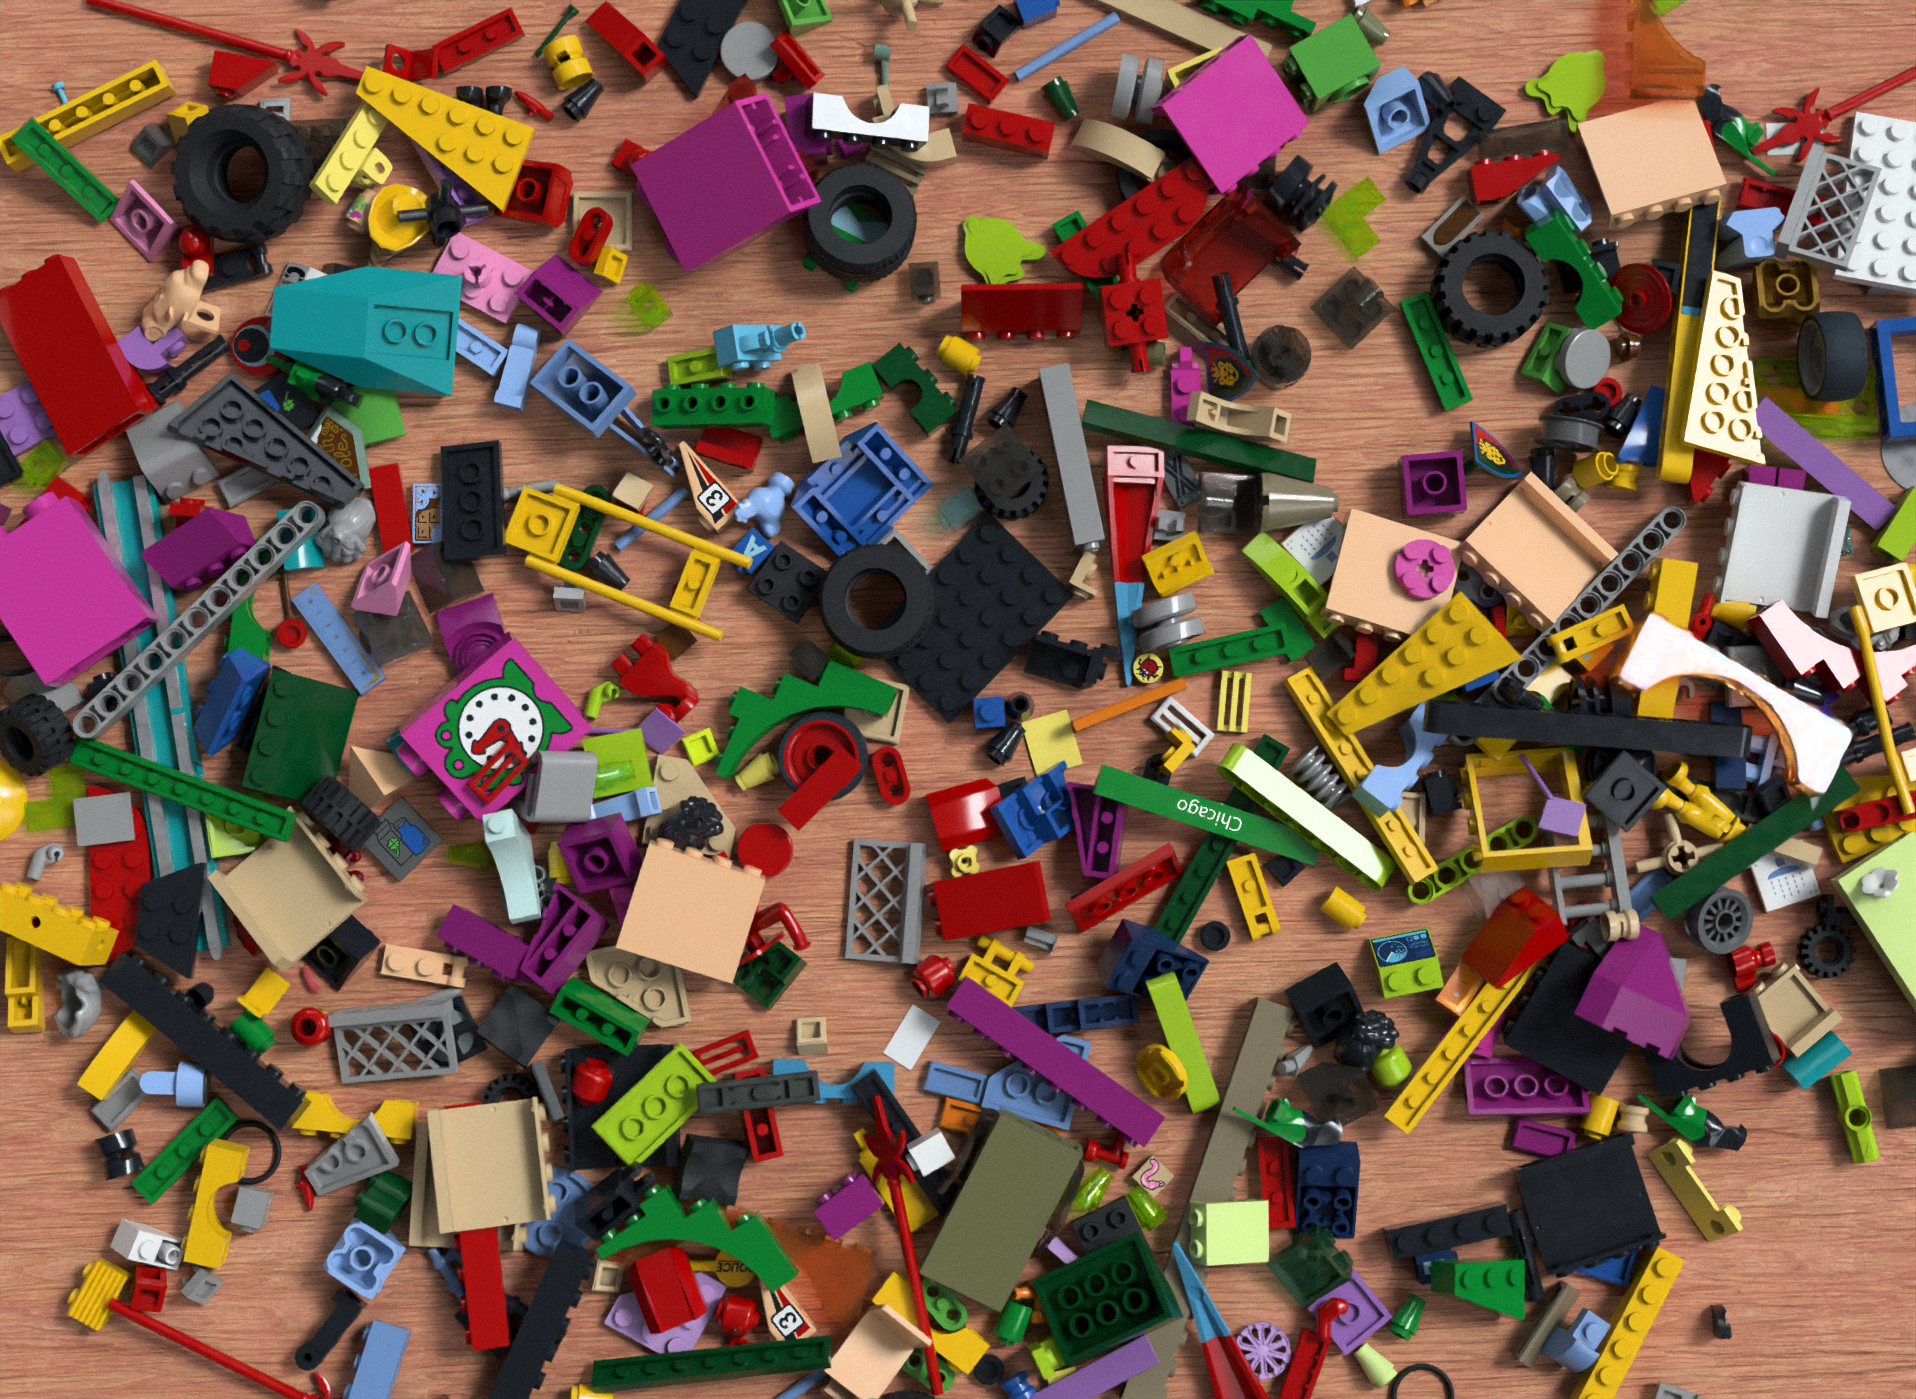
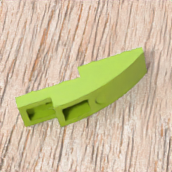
M1260 531L1240 550L1278 595H1283L1320 639H1325L1338 626L1329 623L1326 617L1319 616V611L1326 605L1328 597L1325 590L1287 551L1264 531Z

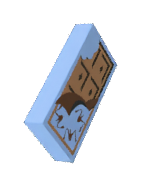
M413 484V544H444L442 484Z

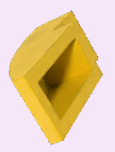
M6 937L5 995L8 997V1028L14 1034L43 1032L45 1011L40 948L17 937Z
M133 1010L100 1050L77 1082V1085L101 1101L108 1100L120 1080L131 1070L158 1029Z

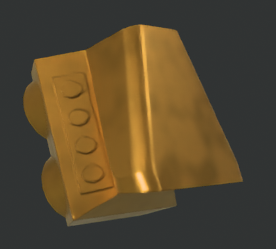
M1795 258L1791 262L1765 259L1761 263H1753L1752 284L1749 290L1751 316L1801 327L1800 325L1807 315L1820 311L1816 263L1800 258Z

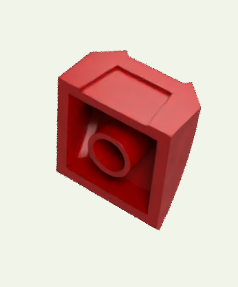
M524 160L504 213L494 205V215L520 222L558 228L566 220L565 215L570 192L574 186L571 171L556 163Z
M987 778L926 794L942 853L1003 835L989 809L1002 798L998 786Z
M665 1248L635 1260L627 1270L650 1334H662L667 1330L692 1320H697L707 1312V1302L684 1248Z

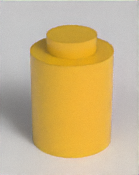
M1335 886L1330 891L1319 908L1322 913L1348 931L1352 927L1357 930L1367 917L1364 913L1366 906L1338 886Z
M1590 1092L1588 1098L1590 1114L1583 1115L1580 1127L1585 1128L1584 1135L1601 1140L1602 1135L1609 1136L1619 1101Z

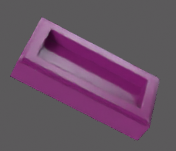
M1517 1117L1510 1147L1551 1156L1572 1149L1577 1132Z

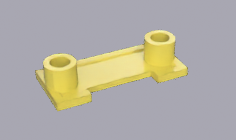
M1675 1135L1665 1145L1651 1150L1647 1154L1709 1243L1740 1232L1743 1229L1740 1224L1741 1215L1739 1211L1727 1203L1718 1207L1689 1165L1694 1163L1695 1159L1691 1155L1693 1151L1692 1145L1685 1137Z

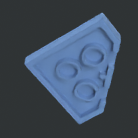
M1064 1034L1055 1038L1087 1061L1092 1042ZM1019 1059L989 1076L981 1107L999 1111L1000 1107H1003L1026 1119L1069 1130L1075 1105L1071 1103L1074 1097L1066 1091H1063L1061 1095L1046 1085L1049 1079L1039 1073L1035 1077L1021 1067L1024 1061Z

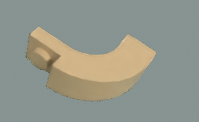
M887 84L877 86V96L872 97L876 114L882 113V116L872 118L873 123L887 121L894 110ZM949 128L928 133V142L916 152H904L900 150V147L896 146L886 148L889 152L896 154L900 158L924 168L942 167L957 163V155Z
M1084 119L1071 144L1091 159L1106 161L1120 166L1148 184H1151L1178 166L1164 156V151L1146 140L1119 127L1097 120Z
M807 363L800 365L796 369H791L812 463L842 457L820 363Z
M1192 391L1186 420L1195 423V427L1223 435L1256 441L1287 443L1292 414L1275 407L1238 404L1202 391Z

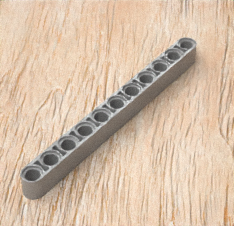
M310 501L298 503L75 716L72 723L74 732L83 738L99 739L323 526L325 522L323 509ZM312 508L316 513L315 519L311 523L306 524L303 521V513L307 509ZM292 529L294 533L293 540L289 544L284 545L281 542V534L285 530ZM265 550H270L272 554L271 561L267 565H261L259 562L260 554ZM243 571H248L250 575L249 582L245 586H239L237 582L238 575ZM221 592H226L228 596L227 603L223 607H218L215 602L216 596ZM203 612L206 622L201 628H196L193 622L194 617L198 613ZM181 633L184 643L179 649H174L172 638L176 634ZM159 654L162 664L157 670H152L150 660L154 655ZM137 675L140 685L135 691H131L128 687V681L132 676ZM114 696L118 701V705L113 712H109L106 708V702L110 697ZM92 717L95 720L96 726L91 733H87L84 724L88 718Z
M1671 506L1657 513L1619 552L1612 562L1601 570L1556 619L1557 621L1544 633L1540 632L1520 653L1523 659L1506 667L1499 674L1501 679L1491 682L1473 702L1509 705L1504 698L1498 695L1496 690L1502 678L1505 676L1513 678L1519 682L1521 687L1526 689L1556 657L1553 647L1549 656L1541 654L1539 643L1542 640L1546 641L1545 638L1561 631L1559 625L1562 619L1569 620L1572 626L1599 615L1684 528L1686 515L1683 510ZM1665 514L1674 516L1676 520L1674 529L1668 528L1664 524ZM1645 535H1650L1654 538L1655 548L1653 550H1649L1643 545V537ZM1624 556H1629L1634 560L1635 567L1633 571H1627L1622 566ZM1603 577H1609L1614 582L1612 592L1603 590L1601 586ZM1583 598H1588L1593 603V611L1590 614L1585 613L1581 609L1580 603ZM1570 637L1563 640L1565 647L1572 642ZM1521 661L1527 662L1531 666L1529 677H1523L1519 674L1518 665ZM1448 735L1447 737L1449 742L1457 747L1470 745L1478 738L1469 736L1466 741H1460L1456 735Z

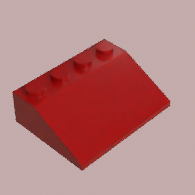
M1083 283L961 285V336H967V339L972 341L985 340V336L996 335L998 340H1013L1015 335H1027L1029 340L1045 339V335H1057V339H1073L1074 334H1080Z

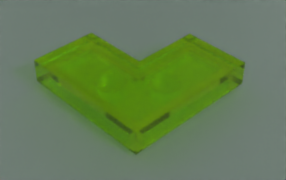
M1368 176L1329 205L1322 214L1324 220L1356 260L1381 241L1364 220V217L1385 202L1386 199Z
M71 765L50 769L53 798L24 802L28 832L76 826L73 799L86 797L83 768Z

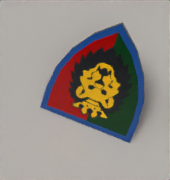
M1204 342L1208 394L1226 401H1233L1250 391L1260 377L1251 363L1242 354L1227 345Z
M1471 421L1470 430L1473 456L1463 464L1464 476H1468L1478 467L1493 477L1515 479L1522 476V471L1507 450L1491 434Z

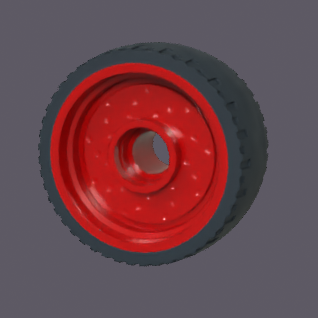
M814 712L797 719L785 731L778 747V767L783 780L795 792L822 765L816 759L818 749L826 748L832 755L842 745L863 766L829 801L846 796L857 787L867 769L868 749L863 734L852 721L832 712Z

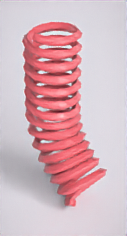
M305 966L302 969L303 974H305L303 975L305 983H307V987H310L309 990L311 989L317 995L320 991V986L314 983L310 966Z

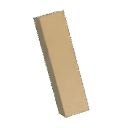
M1749 824L1747 828L1750 829L1754 825ZM1791 838L1769 853V855L1814 870L1818 865L1823 848Z

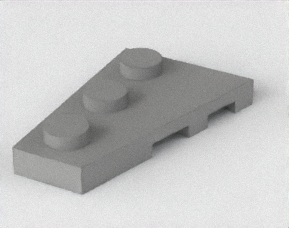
M370 1112L307 1165L304 1173L318 1196L397 1167L400 1160L374 1115Z

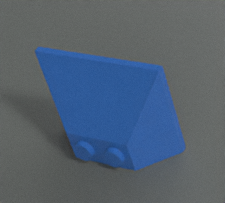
M877 422L845 436L839 442L842 457L821 461L803 477L791 504V507L838 556L843 555L846 551H850L851 548L875 543L934 484Z

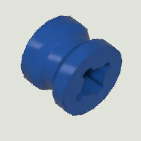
M1025 1370L1011 1375L999 1384L1001 1390L1007 1392L1008 1399H1028L1037 1392L1035 1387L1028 1383V1375Z

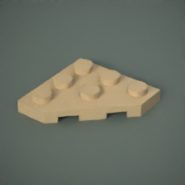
M658 754L653 787L656 786L662 813L646 818L642 843L649 844L650 840H657V833L661 823H664L671 814L680 809V801L687 800L689 796L703 797L708 800V803H714L717 810L723 815L721 823L723 824L724 832L718 836L710 837L706 846L701 851L704 852L703 854L713 856L725 851L728 858L731 859L736 828L690 761Z
M616 945L591 950L587 954L586 961L591 982L652 1020V1022L663 1028L692 1021L683 973L680 967L616 948Z

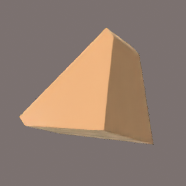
M351 746L348 789L369 809L372 810L415 780L411 772L405 770L395 754Z

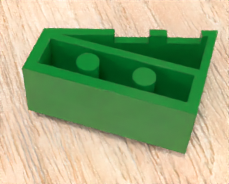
M1502 1256L1431 1260V1291L1472 1305L1477 1309L1488 1311L1499 1317L1524 1321L1525 1260Z

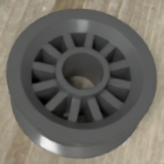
M1539 416L1538 419L1542 422L1540 437L1535 438L1537 444L1575 453L1592 454L1600 452L1601 449L1597 447L1599 431L1604 430L1603 425L1568 416Z
M1721 886L1684 913V929L1689 940L1694 945L1717 954H1727L1738 949L1747 939L1753 923V911L1747 897L1743 893L1734 889H1728L1725 886Z

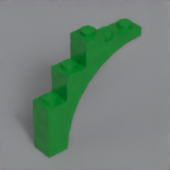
M829 660L828 665H822L817 676V681H820L818 687L785 673L783 678L779 677L773 687L772 694L775 695L773 700L740 686L738 692L734 691L728 702V707L731 708L728 714L739 718L737 724L733 723L727 733L726 739L730 741L726 750H721L716 758L714 766L717 767L715 774L731 780L742 759L761 738L775 727L799 715L823 709L848 708L865 710L888 717L899 690L833 660Z
M657 1184L643 1194L645 1199L639 1205L645 1214L641 1215L640 1212H637L624 1221L627 1225L619 1232L612 1229L599 1238L601 1244L596 1248L597 1253L603 1260L623 1248L646 1241L677 1239L699 1242L718 1248L740 1260L759 1276L772 1293L798 1276L799 1269L759 1210L754 1214H751L750 1211L745 1212L734 1220L736 1226L733 1227L713 1197L708 1201L701 1198L688 1207L690 1210L688 1214L668 1184L662 1188Z

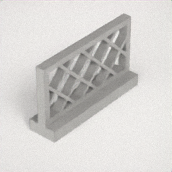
M1813 143L1780 233L1774 257L1786 259L1787 255L1846 272L1882 168L1823 152L1825 146ZM1829 163L1839 166L1842 173L1829 178L1824 170L1825 164ZM1858 173H1864L1872 176L1871 182L1859 187L1853 176ZM1847 179L1853 190L1840 195L1834 184ZM1828 187L1834 198L1821 203L1815 192ZM1857 195L1862 203V207L1850 211L1844 200ZM1838 203L1844 214L1831 219L1825 208ZM1819 211L1825 222L1812 227L1807 220V216ZM1848 220L1854 230L1841 236L1835 225ZM1829 228L1835 239L1822 244L1816 233ZM1808 236L1811 237L1816 245L1815 248L1810 250L1796 247L1799 240ZM1840 245L1845 253L1844 259L1832 258L1826 250Z
M854 839L846 959L919 964L928 844ZM861 845L872 846L880 855L869 866L860 858ZM879 847L889 848L885 852H882ZM895 848H906V861L896 868L887 858V855ZM883 859L894 872L880 882L871 869ZM861 865L864 870L859 874V868ZM905 868V874L903 877L900 871ZM868 873L878 886L865 896L859 890L858 882ZM897 875L904 883L903 892L894 898L884 885ZM881 889L891 902L878 912L869 899ZM857 895H859L860 898L862 899V900H861L860 902H858V903H857ZM901 898H903L902 907L898 903ZM865 903L875 916L862 926L856 918V910ZM895 905L902 915L901 922L892 929L882 915ZM879 919L889 932L876 942L866 929ZM855 924H856L857 927L860 929V930H858L856 933H855ZM899 928H900V937H899V936L897 935V933H896V931H897ZM863 933L873 946L864 954L853 953L854 940ZM891 935L899 943L898 956H888L880 947ZM875 949H877L881 955H875L871 953Z
M452 998L343 1008L329 1014V1027H334L342 1084L459 1072L450 1013L454 1010ZM433 1021H443L444 1034L440 1040L426 1030ZM426 1022L424 1026H421L419 1023ZM403 1024H410L418 1031V1034L411 1043L398 1033ZM375 1027H382L390 1034L383 1045L369 1035ZM352 1029L362 1037L354 1048L345 1041L343 1030ZM422 1035L435 1044L428 1056L414 1046ZM393 1038L406 1047V1050L399 1059L386 1049ZM365 1040L378 1050L371 1061L357 1051ZM438 1048L448 1055L449 1066L440 1067L431 1060ZM409 1051L423 1061L418 1069H411L402 1062ZM381 1054L394 1063L389 1072H383L374 1065ZM353 1056L366 1066L361 1074L350 1075L348 1062Z

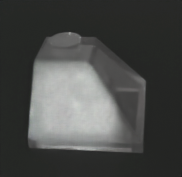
M1518 870L1478 872L1459 885L1483 926L1501 901L1524 885L1529 888Z

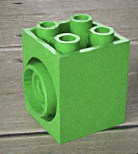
M1351 13L1289 47L1283 62L1285 66L1282 69L1287 80L1290 83L1294 81L1299 90L1297 97L1304 108L1308 107L1311 113H1314L1332 102L1334 104L1340 103L1363 90L1370 81L1374 80L1381 64Z

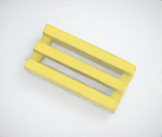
M1221 671L1217 731L1247 733L1252 673ZM1233 678L1229 725H1224L1227 679ZM1239 679H1244L1241 726H1236Z

